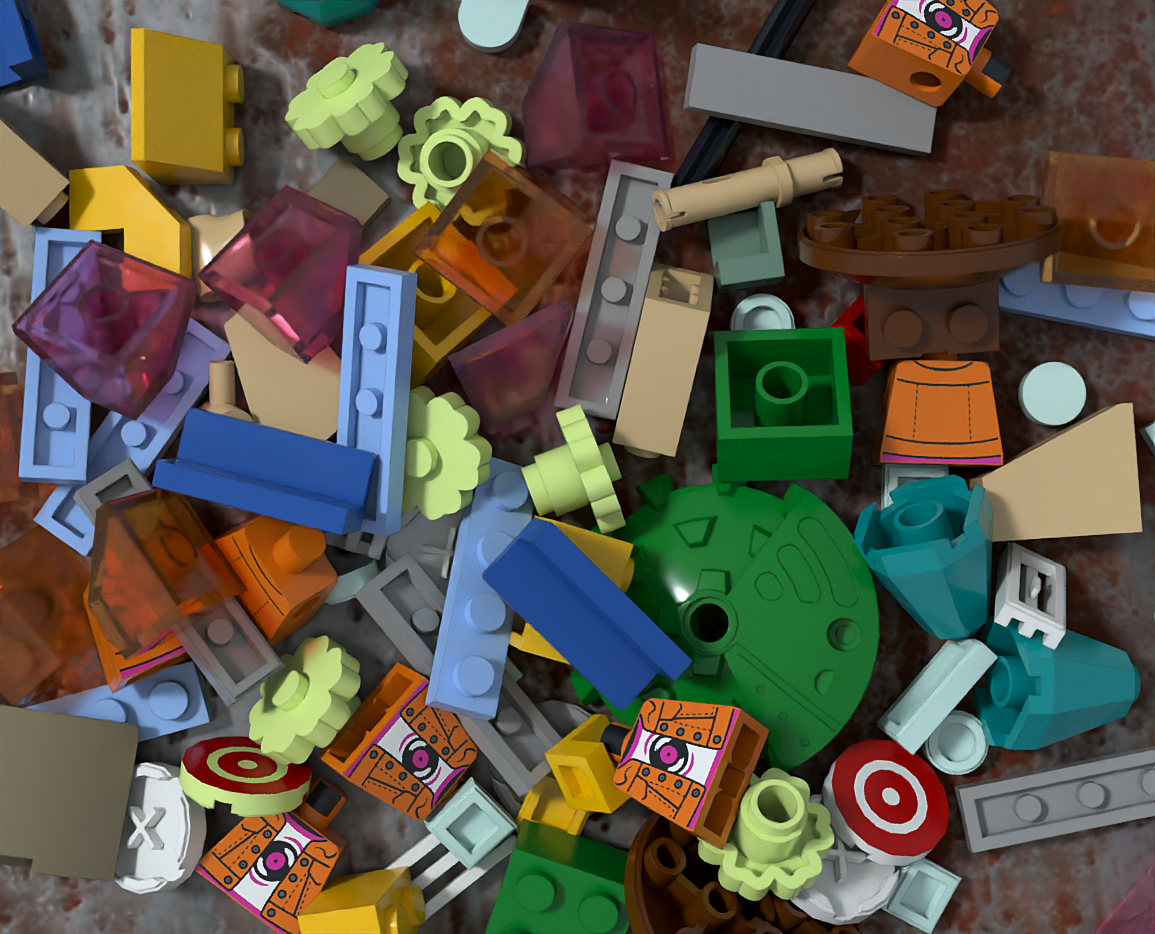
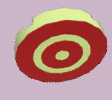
M217 737L199 741L186 749L181 760L179 782L184 793L203 807L214 809L215 800L222 803L232 804L231 813L238 814V816L267 817L290 812L302 804L303 795L305 796L306 793L308 796L312 767L308 760L301 764L290 763L282 765L263 754L261 746L249 737Z

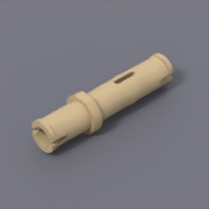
M827 148L822 152L785 161L779 156L770 157L763 160L761 167L667 190H656L652 194V201L654 204L660 202L661 205L653 206L654 217L658 227L664 232L674 227L758 207L761 202L774 201L775 208L788 206L792 203L794 197L842 187L843 177L840 175L833 177V174L843 172L842 162L835 149Z

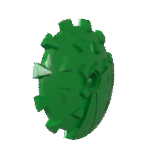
M712 464V484L696 485L675 490L669 473L651 478L635 489L644 506L625 520L626 526L603 535L634 544L630 558L634 560V572L631 583L624 594L692 662L675 681L657 673L624 710L614 707L577 670L570 672V679L574 690L585 706L601 698L611 713L621 723L633 727L643 703L650 698L740 708L769 730L759 758H762L766 771L771 768H779L787 772L810 759L840 733L861 703L871 681L880 641V610L872 572L854 544L853 534L841 518L816 495L791 482L784 497L780 499L764 491L747 487L748 481L718 482L717 464ZM596 522L590 531L601 534ZM714 604L720 606L725 611L729 622L726 634L716 642L705 638L699 628L701 613L705 608Z

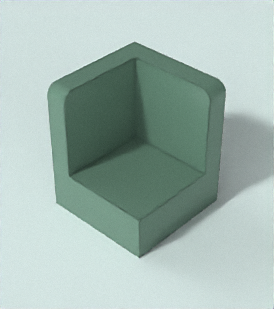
M774 201L761 202L756 211L718 216L708 220L707 232L717 294L779 285L785 277Z

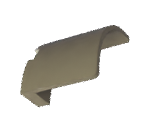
M0 705V865L31 869L30 873L114 881L140 735L139 728L135 724Z

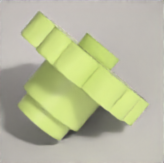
M385 43L362 45L348 58L338 57L314 74L307 82V90L291 100L285 120L310 150L319 147L323 149L330 148L341 141L350 153H358L363 160L371 161L377 159L394 148L403 135V129L398 124L400 115L390 100L404 90L408 70L395 52L390 51Z
M444 96L435 100L431 106L419 109L413 119L417 133L403 136L398 143L400 159L397 172L403 181L416 184L412 196L413 204L419 209L430 201L449 221H453L461 215L463 219L472 224L484 222L493 214L506 210L510 204V193L507 187L516 186L525 180L526 165L524 161L527 155L526 144L517 137L508 136L512 127V119L509 113L500 108H495L494 104L482 97L471 98L462 104L457 98Z
M418 386L410 390L402 513L409 512L418 507L421 513L430 520H436L445 514L456 513L471 504L473 489L488 481L490 477V465L488 462L491 460L492 447L485 438L478 434L479 414L472 407L465 405L462 398L454 392H447L436 397L426 386Z
M580 404L557 412L556 416L566 444L534 456L536 463L521 468L539 517L555 511L558 517L590 504L602 535L626 526L612 485L613 481L621 479L622 476L609 443L597 446Z
M325 635L316 639L313 637L306 638L299 645L294 656L285 654L280 657L285 667L261 684L260 694L262 698L253 706L249 714V723L251 725L249 738L261 746L263 754L282 765L304 763L312 753L314 746L320 749L328 746L361 705V700L356 695L361 684L358 674L360 669L359 661L348 654L343 646Z
M779 768L768 769L760 779L753 773L723 850L715 848L698 838V854L700 858L706 863L720 865L718 880L721 886L727 890L739 892L740 895L748 900L757 901L762 899L769 889L781 899L790 900L796 897L801 890L815 884L822 871L823 864L821 860L828 855L834 843V834L830 827L831 816L829 810L822 804L808 802L810 788L804 780L794 776L790 777L788 773Z

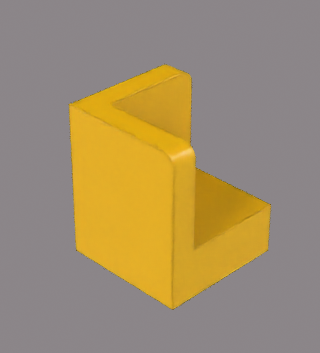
M592 715L544 753L570 809L612 814L631 798L613 787V776L618 763L611 761L603 742H600L603 731L610 724L606 715Z

